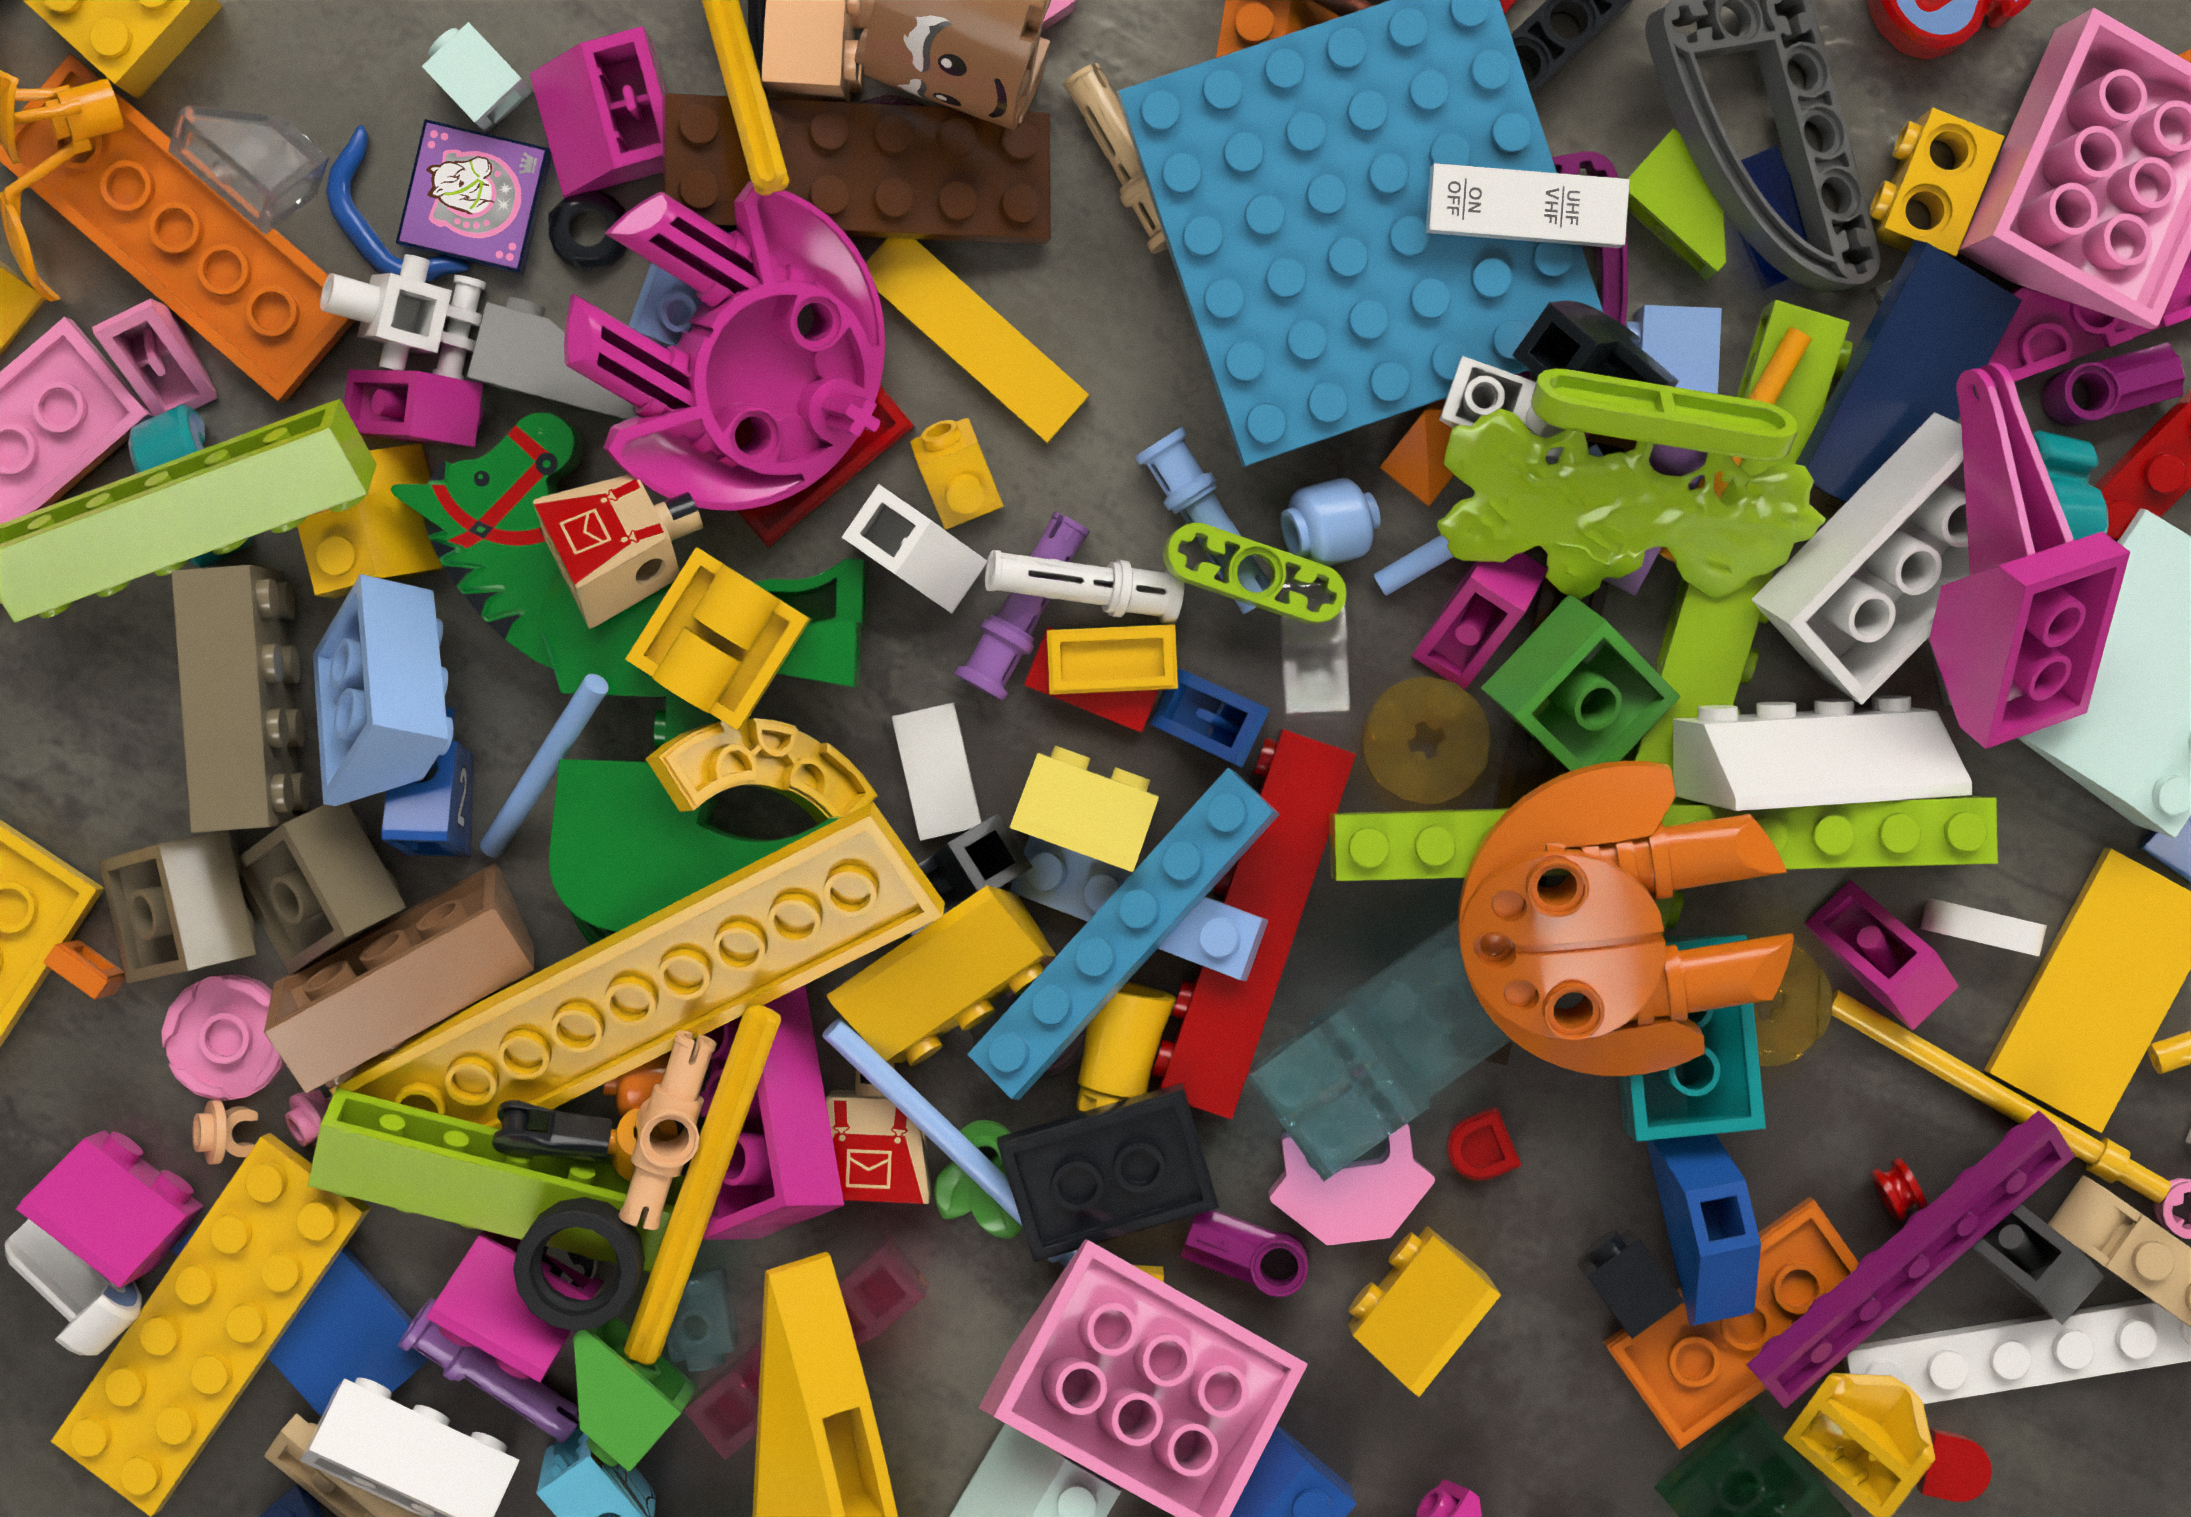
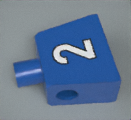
M446 707V717L452 718L453 728H455L456 710ZM454 729L452 742L447 753L443 756L438 755L422 780L386 791L381 839L408 856L471 858L474 758L469 750L459 742L454 741ZM438 768L435 776L426 782L428 774L433 769Z

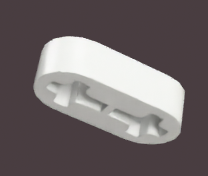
M1932 898L1926 899L1920 929L2039 957L2047 925Z

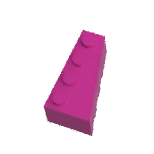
M805 985L763 1005L779 1013L781 1022L702 1240L761 1239L844 1206ZM742 1016L703 1035L714 1040L717 1045L710 1059L711 1077L707 1082L705 1092H701V1096L704 1099L701 1117H707Z

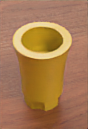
M1127 982L1087 1025L1083 1057L1077 1081L1081 1085L1076 1103L1078 1110L1088 1111L1147 1093L1151 1070L1162 1033L1177 999L1174 995L1153 987Z

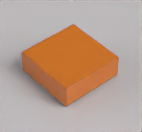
M80 939L55 944L42 962L94 1000L115 995L126 979L122 969Z

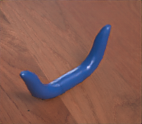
M359 125L356 127L346 147L330 168L326 189L330 210L339 227L363 259L377 273L400 275L403 259L393 255L386 248V245L352 201L351 180L366 155L368 142L365 127ZM439 255L428 258L430 264L425 282L445 275L466 271L469 269V265L458 257Z

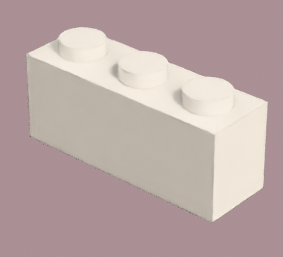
M345 1378L334 1390L300 1461L421 1517L495 1516L520 1461L505 1453L508 1448L506 1444L485 1433L473 1432L471 1437L458 1432L448 1427L450 1419L430 1407L415 1405L413 1410L398 1404L390 1400L392 1392L372 1380L357 1378L355 1383Z

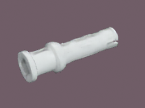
M992 550L988 557L985 573V587L987 591L998 590L1049 599L1101 605L1102 610L1107 612L1109 616L1121 618L1125 612L1158 616L1161 623L1170 625L1176 622L1180 614L1184 596V582L1173 577L1167 569L1165 572L1136 569L1131 567L1129 561L1119 559L1115 562H1110L1107 567ZM1029 575L1039 576V577H1046V578H1053V579H1060V580H1067V581H1073V582H1066V581H1059V580H1052V579L1031 577V576H1029Z

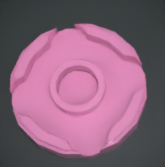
M238 973L209 976L185 988L168 1008L161 1031L163 1048L166 1047V1054L170 1061L168 1065L175 1078L194 1094L221 1101L246 1098L271 1085L286 1067L285 1062L264 1033L272 990L262 981Z

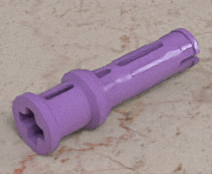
M1054 511L1051 520L1044 530V534L1030 556L1071 562L1090 531L1071 518ZM1029 575V576H1031V577H1038V578H1045V579H1052V580H1059V581H1061L1060 579H1053V578H1046V577H1039V576ZM1010 592L997 616L990 615L989 619H984L980 626L984 632L966 666H958L954 675L983 693L1004 702L1008 694L1004 687L1022 655H1030L1034 648L1032 643L1035 639L1031 634L1051 599Z
M432 1297L429 1298L405 1330L398 1343V1347L404 1351L411 1348L415 1349L444 1369L443 1377L449 1381L455 1380L459 1382L463 1378L554 1437L558 1443L563 1444L578 1425L574 1422L575 1420L579 1421L578 1406L542 1382L539 1383L531 1377L529 1379H519L509 1375L496 1364L494 1356L478 1347H463L449 1341L440 1333L439 1325L426 1319L436 1301Z

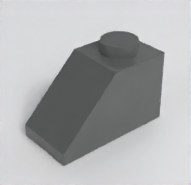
M2022 1204L1971 1247L2013 1286L2062 1325L2104 1278L2103 1274L2079 1248Z

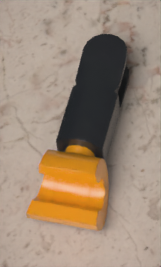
M520 1100L505 1101L499 1105L497 1110V1118L502 1123L501 1130L495 1132L492 1145L496 1151L509 1156H551L605 1164L607 1154L612 1157V1165L617 1173L625 1180L631 1182L636 1167L631 1162V1158L638 1139L636 1119L639 1109L628 1111L621 1118L616 1130L611 1129L612 1119L555 1111ZM672 1119L660 1121L653 1127L650 1134L661 1141L675 1139L678 1135L677 1124ZM530 1129V1130L544 1131V1132H547V1133L527 1131V1130Z

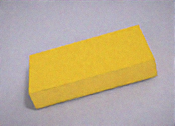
M1175 624L1047 630L1050 695L1178 689Z

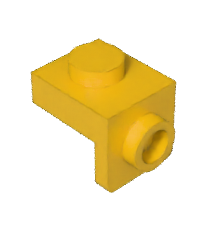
M968 418L956 422L953 420L937 422L926 428L921 436L910 441L918 467L945 530L1004 507Z

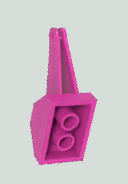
M1991 363L1980 368L1964 371L1957 380L1956 392L1962 426L1970 576L1941 586L1929 638L1959 727L1985 749L2087 713L2130 556L2129 550L2103 531L2074 540L2021 406L2013 378L2007 368L2000 363ZM1993 380L1995 381V383H1996V385H1997L1998 392L1996 391V387H1995V385H1994ZM1974 385H1975V391H1976V396H1977V398L1975 397L1974 391H1973Z

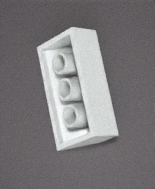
M1873 696L1872 707L1854 708L1853 699L1814 700V711L1796 712V703L1760 702L1756 703V714L1738 715V706L1704 705L1698 706V717L1673 719V782L1676 797L1734 811L1972 795V780L1938 712L1911 707V696Z

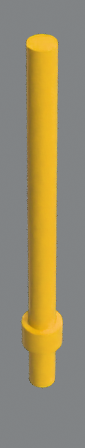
M1838 989L1827 1002L1825 1012L2015 1122L2023 1124L2039 1110L2056 1125L2074 1156L2086 1162V1170L2111 1184L2117 1180L2157 1204L2161 1203L2167 1196L2171 1182L2130 1159V1151L2108 1138H2103L2100 1141Z

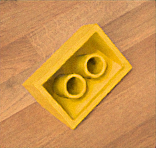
M986 885L945 913L943 917L923 928L826 996L833 1007L886 1062L903 1063L907 1060L910 1066H914L938 1052L943 1047L938 1038L959 1025L962 1031H965L992 1015L995 1009L991 1002L1011 989L1015 995L1023 993L1043 972V967L1052 962L1057 955L1016 893Z

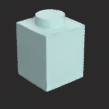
M469 22L460 30L452 28L443 33L429 49L428 54L431 58L422 65L427 73L486 134L490 133L533 92Z

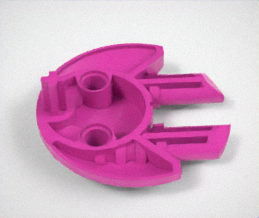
M750 181L734 201L737 226L733 232L727 233L667 194L659 192L626 212L605 233L610 238L697 290L696 296L703 303L699 305L689 320V323L694 325L690 332L683 331L677 346L672 345L667 348L661 346L574 293L570 297L565 322L564 363L566 366L634 405L633 411L637 415L611 426L603 449L619 467L637 480L640 479L642 484L648 489L669 499L689 492L696 507L710 510L733 511L753 509L793 496L812 485L835 466L854 444L857 437H860L864 429L875 432L881 422L872 416V413L877 406L875 400L880 388L884 368L885 327L881 302L867 264L846 233L828 215L813 204L785 190L783 192H773L769 196L759 195L755 192L754 185ZM809 304L814 312V322L808 333L802 336L797 327V318L803 307ZM749 417L753 424V434L747 445L739 449L735 442V432L740 422Z

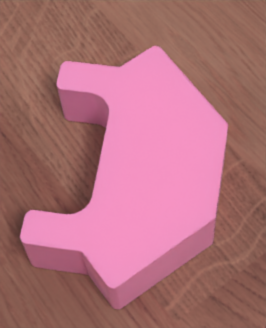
M1404 1119L1387 1120L1384 1124L1387 1142L1385 1153L1377 1159L1321 1166L1312 1165L1306 1160L1302 1134L1299 1131L1282 1133L1280 1139L1284 1172L1269 1189L1268 1195L1274 1205L1326 1245H1336L1391 1238L1434 1184L1435 1177L1427 1168L1413 1158L1409 1125Z

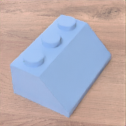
M360 574L313 653L323 804L338 806L422 780L438 755L443 756L447 753L452 742L454 728L452 718L446 717L444 696L448 686V671L445 667H441L439 647L443 636V622L441 619L436 618L434 590Z

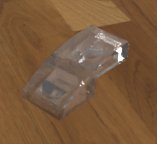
M1312 583L1307 586L1284 584L1279 592L1280 602L1284 603L1283 595L1285 592L1293 591L1308 598L1307 609L1312 612L1316 606L1328 604L1330 595L1321 591L1322 583ZM1345 604L1337 616L1319 624H1305L1280 615L1285 721L1349 719L1350 698L1346 656L1347 627Z

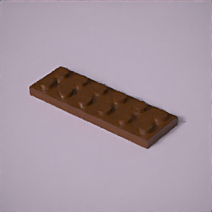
M665 93L662 100L663 193L722 230L735 231L737 224L735 221L734 201L748 182H751L728 96ZM766 98L789 177V184L785 191L799 196L820 209L847 236L1046 244L1051 239L1049 113L1027 112L1022 123H1018L1016 131L949 107Z

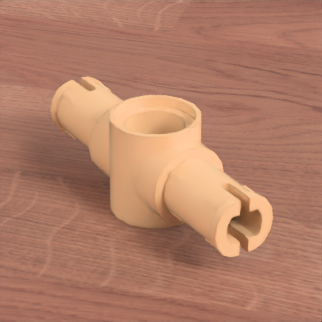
M682 1030L676 1032L674 1046L662 1084L654 1085L651 1097L642 1103L637 1112L636 1127L638 1139L631 1158V1162L636 1167L623 1208H621L618 1216L627 1224L637 1227L641 1215V1219L644 1220V1229L655 1230L659 1228L661 1223L660 1217L672 1179L681 1175L684 1164L693 1158L698 1149L700 1136L697 1122L704 1103V1099L699 1094L712 1052L715 1051L717 1045L709 1037L698 1034L696 1042L691 1039L692 1032ZM666 1119L677 1120L685 1126L679 1136L669 1141L658 1140L650 1134L656 1124Z

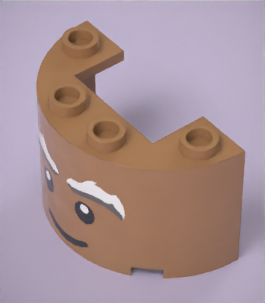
M864 0L858 18V25L864 27L857 45L854 61L864 65V74L867 78L1016 131L1018 123L1021 124L1044 76L1050 40L1041 38L1040 35L1043 20L1051 0Z

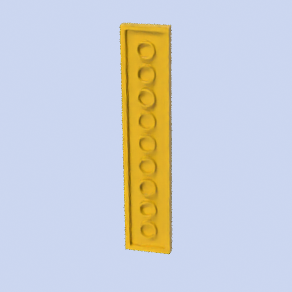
M871 802L415 1034L396 1051L386 1055L380 1053L360 1064L358 1071L350 1079L340 1085L330 1087L329 1091L333 1095L337 1087L501 1129L502 1123L497 1118V1110L501 1103L510 1100H520L552 1110L672 1051L677 1031L692 1032L691 1039L694 1040L698 1034L704 1035L742 1016L751 1004L763 1006L943 917L945 902L875 803Z

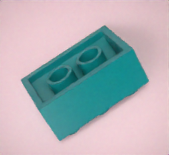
M1747 935L1666 936L1664 939L1666 946L1675 944L1678 950L1747 940ZM1754 1003L1688 1013L1687 1018L1697 1024L1704 1035V1054L1666 1070L1642 1075L1618 1076L1624 1132L1636 1142L1766 1129Z

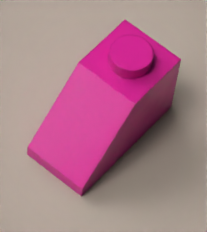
M348 369L344 406L361 436L438 446L475 447L477 431L481 426L483 418L481 405L483 384L421 371Z
M1524 553L1515 554L1504 563L1474 561L1411 657L1465 691L1525 614L1548 569Z
M1852 880L1805 923L1808 929L1857 981L1912 1031L1959 987L1937 952Z

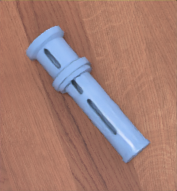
M1183 426L1135 456L1139 465L1147 464L1167 497L1163 503L1168 511L1172 510L1174 514L1180 512L1187 524L1203 523L1241 536L1213 492L1217 486L1214 483L1216 479L1212 472H1203L1186 445L1184 439L1187 433ZM1196 536L1201 546L1203 539ZM1225 545V555L1221 557L1205 553L1212 564L1221 567L1217 572L1221 579H1223L1224 566L1234 552V548ZM1247 556L1238 566V580L1246 590L1262 592L1269 586L1270 581L1264 575L1254 559L1255 557ZM1235 600L1242 614L1256 608L1255 606Z

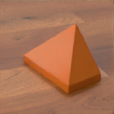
M1446 399L1427 405L1379 467L1380 470L1427 507L1432 504L1454 476L1444 465L1446 448L1452 428L1439 420Z

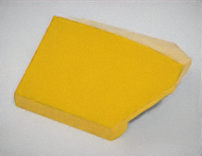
M1830 1374L1783 1437L1787 1443L1874 1517H1892L1936 1460L1923 1401L1908 1385L1892 1375Z

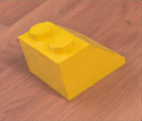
M419 443L369 450L377 465L368 493L364 499L344 511L333 512L328 508L309 515L297 526L316 596L328 598L346 596L360 574L399 582L445 570L429 540L423 515L399 500L391 491V487L397 484L428 483L432 473L424 444Z
M1428 1226L1424 1228L1418 1237L1410 1232L1401 1240L1388 1260L1394 1266L1379 1286L1373 1282L1368 1283L1356 1296L1348 1310L1354 1316L1348 1323L1352 1336L1418 1397L1421 1396L1501 1296L1486 1272Z

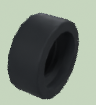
M581 1197L559 1201L539 1214L519 1243L513 1266L517 1291L531 1313L551 1326L572 1331L598 1328L620 1315L640 1283L645 1262L641 1236L634 1226L623 1222L618 1217L620 1210L608 1202ZM580 1227L593 1230L608 1240L616 1252L618 1262L616 1279L608 1291L595 1299L579 1300L566 1297L551 1287L543 1275L541 1265L543 1249L549 1239L563 1229Z

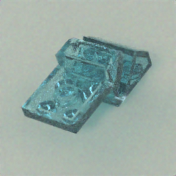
M1458 917L1359 987H1353L1319 1011L1309 1020V1028L1282 1041L1249 1070L1247 1078L1323 1181L1426 1111L1430 1106V1097L1512 1041L1492 1021L1471 987L1459 947Z

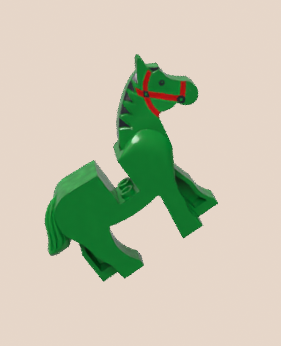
M551 413L527 415L519 420L501 442L484 456L477 459L461 460L455 463L442 460L427 484H397L391 487L395 497L423 515L429 540L438 559L454 584L478 614L511 645L534 661L553 669L562 694H575L586 675L596 674L604 678L608 683L609 690L605 696L666 698V710H657L655 714V749H658L661 745L681 733L701 725L721 721L712 714L695 707L656 682L652 676L625 660L673 582L600 625L588 628L545 542L532 502L537 498L558 493L557 483L578 467L583 456L584 444L582 436L571 424ZM843 559L834 567L811 577L802 579H766L754 582L811 619L777 674L859 688L861 627L866 626L868 562L864 559ZM559 759L549 850V871L558 896L570 910L582 935L592 945L842 817L835 816L829 818L812 829L787 838L773 840L744 838L711 826L719 793L703 802L693 811L680 812L646 760Z

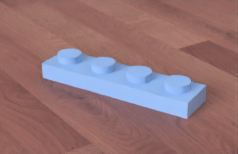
M1030 835L1024 854L1033 868L1015 880L1009 892L1016 893L1019 896L1088 922L1133 872ZM1205 896L1158 949L1238 980L1247 981L1269 920Z

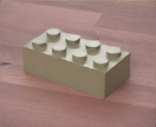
M254 565L172 570L191 833L280 826L301 816L302 811L308 810L310 803V789L307 776L304 772L299 773L297 747H303L305 724L301 710L294 709L292 684L298 683L300 679L299 654L295 645L289 646L287 620H293L295 617L296 602L291 582H284V571Z

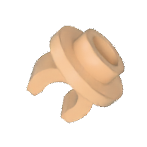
M221 1100L208 1101L204 1113H197L193 1120L192 1139L194 1150L196 1152H204L205 1160L209 1165L221 1164L225 1151L236 1157H247L255 1144L251 1142H234L232 1130L241 1121H257L258 1113L244 1106H235L225 1111Z

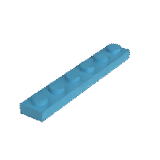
M1227 768L967 1055L1011 1099L1020 1100L1280 814L1235 771Z

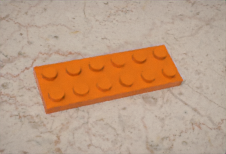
M70 53L41 88H57L68 84L72 88L102 80V78ZM113 89L122 115L124 129L89 138L92 150L75 154L32 184L30 188L272 397L285 404L356 320L322 311L320 308L321 293L329 274ZM29 101L21 111L45 107L46 101ZM49 119L14 125L16 149L21 162L13 164L1 142L0 162L20 178L69 144L71 139L67 137L57 140Z

